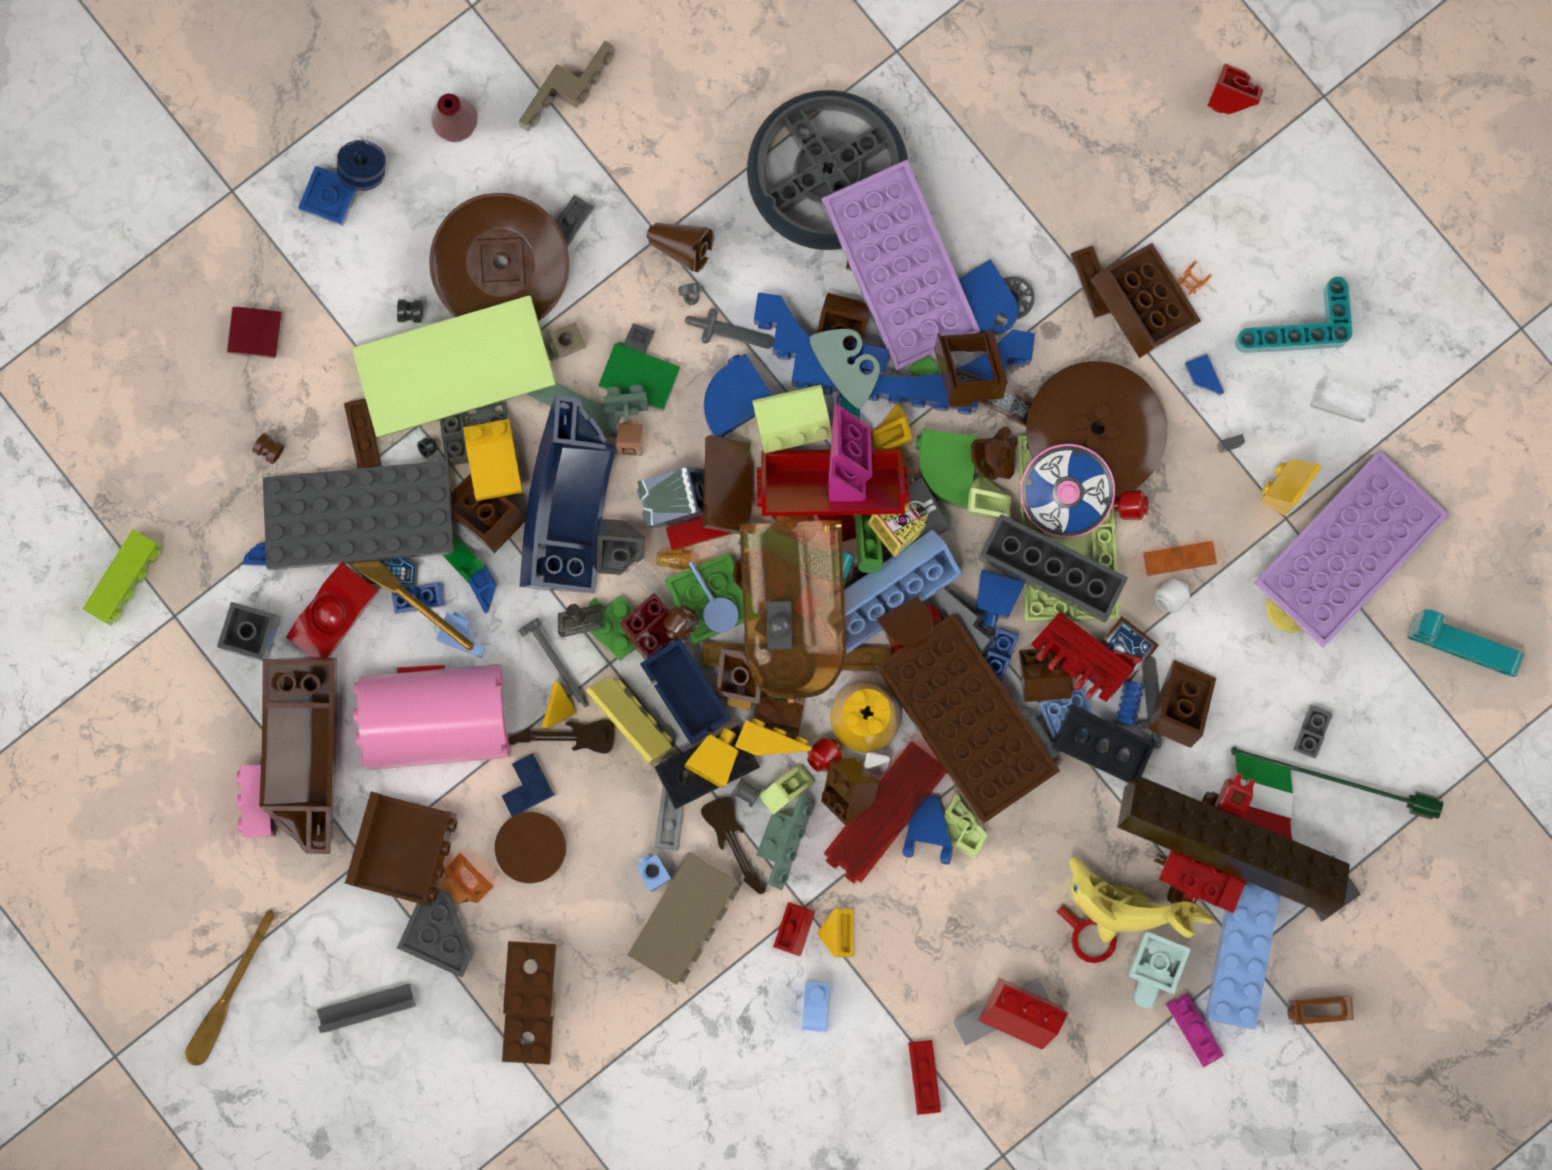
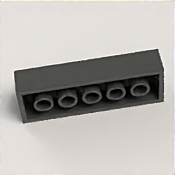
M1000 514L978 560L1104 623L1108 620L1129 578Z

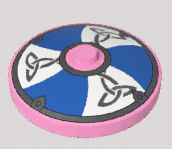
M1063 443L1042 450L1029 462L1021 479L1020 496L1028 518L1040 530L1056 537L1073 538L1093 531L1107 518L1114 503L1115 483L1108 465L1096 452L1079 444Z

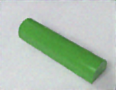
M872 514L855 515L858 569L864 573L877 572L883 566L882 542L868 524Z

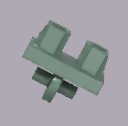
M632 385L629 387L630 394L622 395L620 388H608L607 396H604L606 415L624 416L625 423L630 422L631 415H639L638 412L648 411L646 392H643L642 386Z

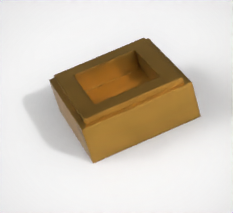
M728 698L727 705L749 711L753 702Z

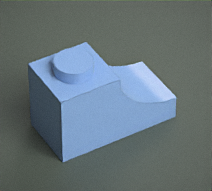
M455 611L453 615L446 613L444 620L472 641L474 649L471 651L466 650L441 629L436 639L441 643L483 658L486 649L478 645L471 637L469 630L471 623L466 620L467 616Z
M805 982L802 1030L826 1032L830 983Z

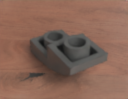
M463 414L441 419L440 426L445 461L448 460L449 466L469 463L463 427H465Z
M1310 704L1293 750L1316 759L1333 713Z

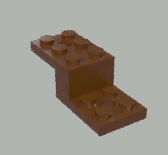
M508 941L503 1003L505 1024L502 1062L550 1065L555 992H553L557 944ZM528 960H534L537 963V970L533 974H528L524 970V964ZM530 1032L534 1035L535 1040L531 1046H525L521 1042L523 1033Z

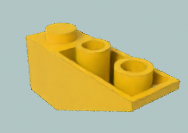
M754 718L751 719V722L745 721L735 747L756 756L806 752L812 749V747L808 746L809 741L796 736L795 740L786 737V731L774 727L773 731L764 728V722Z

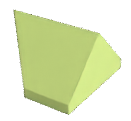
M978 473L970 487L967 512L978 518L998 519L1000 514L1010 518L1012 496L1007 495L991 480L983 478Z

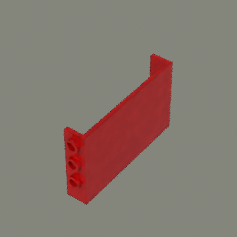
M871 449L872 478L866 481V499L864 501L829 502L831 450H782L765 454L764 451H761V467H757V507H762V516L905 514V505L910 504L908 468L907 465H903L902 449Z

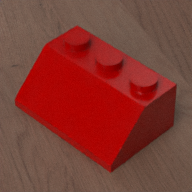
M999 977L978 1021L1043 1050L1058 1035L1068 1012L1063 1006Z

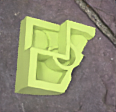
M955 794L944 814L953 848L975 859L987 834L977 824L973 814L964 806L960 796Z

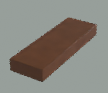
M1093 246L1071 253L1072 262L1094 319L1110 314V310L1090 280L1102 271Z
M366 398L344 403L358 469L381 467L382 462Z

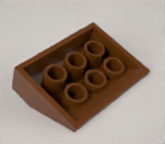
M1153 243L1106 267L1090 279L1139 358L1201 322Z

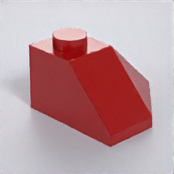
M1225 63L1207 106L1211 107L1215 112L1229 115L1258 105L1264 90L1259 85L1254 86L1250 82L1251 77L1247 72Z

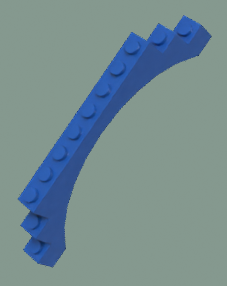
M758 292L754 325H758V328L763 330H771L772 327L776 328L773 355H776L780 360L795 358L792 386H796V389L800 390L821 385L823 394H832L839 391L817 359L811 347L810 336L796 322L780 295ZM1011 330L1009 334L997 343L1005 374L1007 362L1012 363L1011 365L1015 367L1030 365L1035 333ZM986 353L966 365L955 368L986 380H994ZM860 369V371H861L863 374H865V375H868V374H871V373H872V372H869V371H865V370H861V369ZM941 373L919 377L879 374L873 391L868 398L870 401H879V398L887 399L889 403L898 405L902 404V402L911 403V406L917 408H925V405L935 406L934 409L938 411L955 409L958 410V413L964 415H971V412L976 413L978 403L974 401L972 406L950 407Z

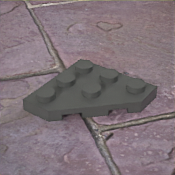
M438 888L437 899L435 902H432L431 907L416 904L397 949L463 978L472 958V953L450 893Z

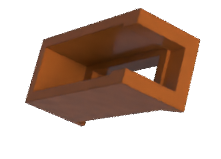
M1352 996L1290 1000L1291 1006H1287L1288 1019L1292 1020L1293 1025L1354 1020ZM1340 1003L1341 1015L1304 1018L1303 1006Z

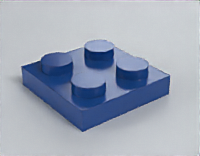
M315 166L298 209L343 226L356 191L344 186L336 173Z

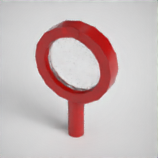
M1063 905L1056 911L1074 928L1071 944L1078 958L1095 964L1104 962L1111 957L1116 949V935L1108 944L1104 943L1098 934L1096 922L1091 919L1080 922Z

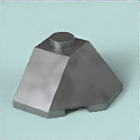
M601 519L598 532L597 573L621 575L627 570L628 566L644 559L645 536L624 520Z

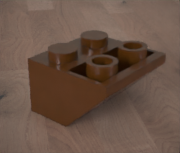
M1037 649L1019 651L1024 702L1072 698V676L1060 668L1064 663L1063 660L1051 671L1048 666L1050 661L1056 657L1053 652L1050 651L1046 658L1040 662L1036 657L1042 649L1039 651Z
M855 758L831 760L821 802L845 826L850 825L874 803L879 781Z

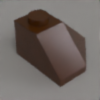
M721 648L716 695L760 704L764 680L745 652Z

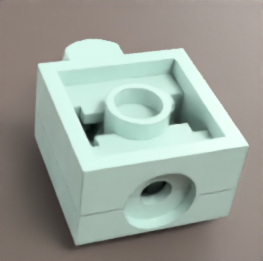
M1143 931L1126 974L1127 977L1138 981L1133 993L1134 1003L1141 1008H1150L1155 1004L1160 990L1174 994L1191 949L1150 932Z

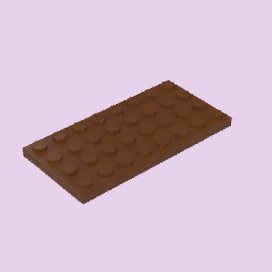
M954 613L933 627L930 638L924 644L913 648L904 646L875 666L981 824L986 823L1060 772Z

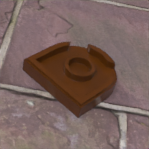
M918 596L877 618L879 625L895 645L910 646V648L924 644L930 638L934 625L932 615Z

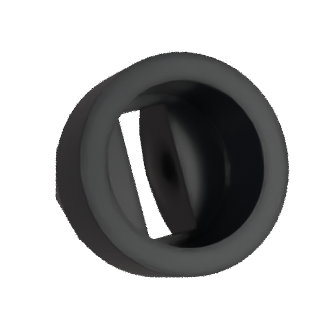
M427 437L417 442V448L424 458L432 456L438 449L437 443L434 442L433 438Z

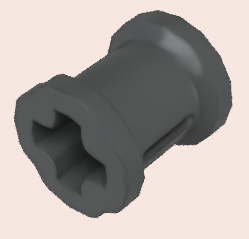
M741 778L731 796L741 798L749 803V806L752 808L762 789L754 788L747 784L744 778Z

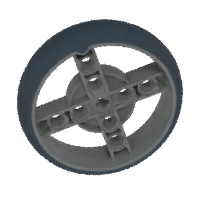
M836 90L804 93L784 102L776 108L758 129L752 141L747 161V180L750 194L765 221L777 233L789 241L811 249H842L835 230H817L805 227L790 219L784 212L806 198L823 204L821 198L835 192L834 188L837 185L846 187L860 181L863 172L862 163L886 148L890 155L891 166L903 160H908L906 147L891 119L870 101L855 94ZM816 111L844 112L858 117L872 128L850 142L835 136L820 137L806 114ZM785 127L800 149L794 161V177L768 192L764 173L767 151L775 136ZM806 128L809 134L800 136L797 134V130ZM863 142H870L873 144V147L865 150L861 147V144ZM812 147H818L822 152L819 155H812L809 150ZM844 154H851L854 159L850 162H845L841 157ZM827 166L828 169L832 167V174L824 173V167ZM806 178H811L815 183L807 187L802 181ZM787 190H791L795 193V196L787 199L782 194Z

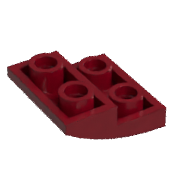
M232 307L226 353L275 359L281 312L257 308Z
M655 593L649 596L619 623L627 637L645 660L656 654L672 640L665 634L667 629L663 625V621L670 610Z

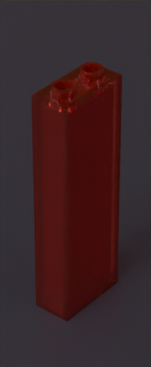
M911 741L879 781L874 803L850 825L844 826L824 852V855L827 857L825 862L835 870L838 866L846 872L843 876L853 884L857 881L862 884L947 775L941 763Z

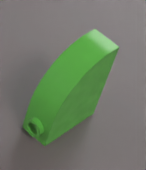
M926 429L922 430L921 436L917 435L915 449H919L918 464L921 478H923L930 493L941 502L953 507L968 509L969 491L973 484L975 469L971 459V444L979 436Z

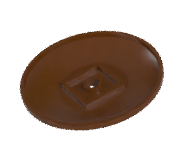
M488 193L461 203L441 222L430 249V276L439 299L455 317L530 295L539 322L555 307L564 292L569 275V252L560 227L553 217L541 206L515 194ZM497 256H503L507 260V265L504 269L495 267L494 259Z
M1081 362L1068 366L1054 374L1042 385L1035 395L1026 421V440L1032 459L1042 450L1057 444L1073 443L1085 446L1101 456L1108 465L1115 483V498L1119 497L1124 491H1132L1138 488L1151 476L1162 458L1166 445L1167 423L1165 413L1154 390L1135 372L1110 362ZM1093 423H1101L1104 427V432L1100 435L1094 434L1091 431V425Z

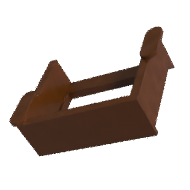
M993 329L978 334L947 336L937 334L934 351L950 407L972 406L974 401L1004 398L1008 381ZM986 351L994 380L959 382L951 352Z

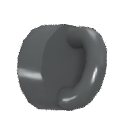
M693 283L679 286V296H683L686 304L695 305L699 301V292H702L701 284ZM689 294H693L694 298L692 300L689 298Z

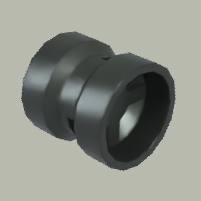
M398 299L397 321L405 323L407 320H410L414 323H422V300L408 302L406 299Z

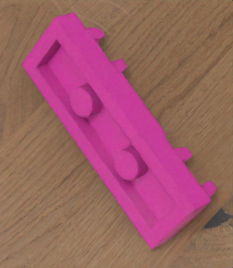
M1188 993L1166 1004L1203 1068L1224 1056Z

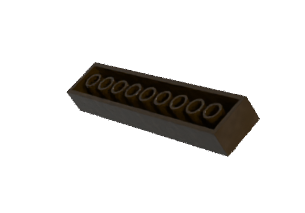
M1137 775L1124 787L1117 828L1331 916L1345 905L1349 863Z

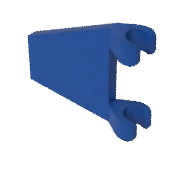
M915 793L907 836L902 851L905 857H913L917 841L943 846L940 861L942 864H950L953 848L939 797Z

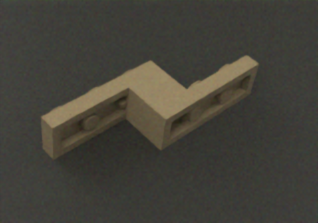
M604 40L580 78L556 64L520 118V127L528 132L531 127L535 128L541 119L540 114L544 107L547 109L554 99L553 94L575 108L580 103L583 104L589 96L590 92L588 90L592 84L596 85L600 80L603 67L605 65L608 66L614 58L613 45Z

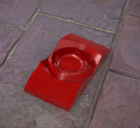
M341 562L322 584L311 603L299 615L286 638L310 657H331L379 590Z

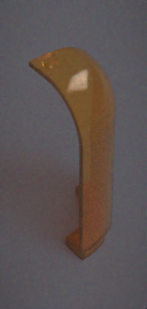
M841 520L740 524L745 654L749 671L757 686L765 694L774 698L787 699V703H801L802 698L814 697L826 692L838 679L845 662L846 628ZM766 601H791L792 649H767Z

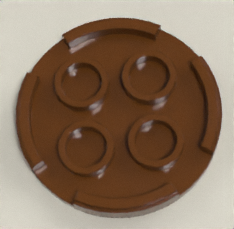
M525 812L511 817L502 825L495 840V856L500 868L510 878L522 883H539L552 877L560 869L566 855V842L562 830L554 820L541 813Z

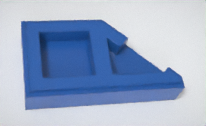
M1207 354L1185 363L1194 386L1207 389L1217 395L1224 394Z
M484 564L485 568L483 570L479 569L470 577L469 585L486 614L489 612L497 585L486 564Z

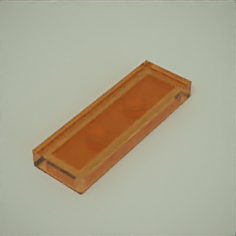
M1213 541L1143 553L1147 577L1217 564Z

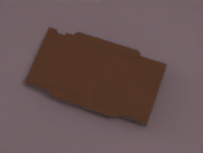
M713 435L705 437L702 527L741 535L748 533V516L752 511L753 465L750 463V457L748 456L750 443Z

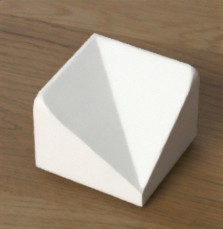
M868 752L864 767L872 774L885 776L890 758L889 756Z

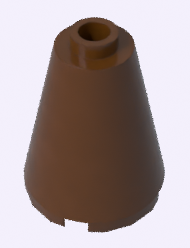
M656 222L653 226L649 227L647 239H649L650 245L694 272H700L708 261V257H705L707 249L712 250L714 232L710 228L703 226Z

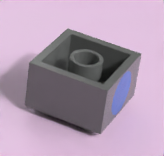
M231 602L217 647L227 652L263 662V659H268L280 617L276 614Z

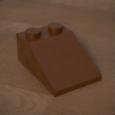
M471 473L451 493L452 516L494 554L525 522V517L520 510L504 496L476 501Z
M1173 660L1154 706L1148 730L1191 748L1203 736L1216 678Z

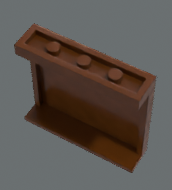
M371 791L344 884L431 907L432 902H435L438 896V888L436 887L438 880L444 874L445 866L443 862L451 849V842L449 841L451 834L457 828V814Z

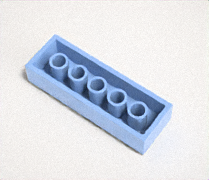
M932 529L909 545L898 556H893L883 563L879 571L867 574L816 610L835 642L845 654H848L882 630L877 621L878 617L917 596L923 602L961 576L962 573L945 542Z
M1246 882L1234 913L1224 910L1205 1020L1256 1029L1280 895Z

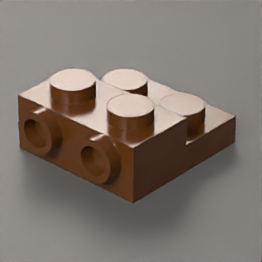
M763 693L761 703H756L753 718L764 722V728L773 731L774 727L786 731V737L795 740L796 736H799L804 705L799 704V699L787 698L785 701L776 700V697Z

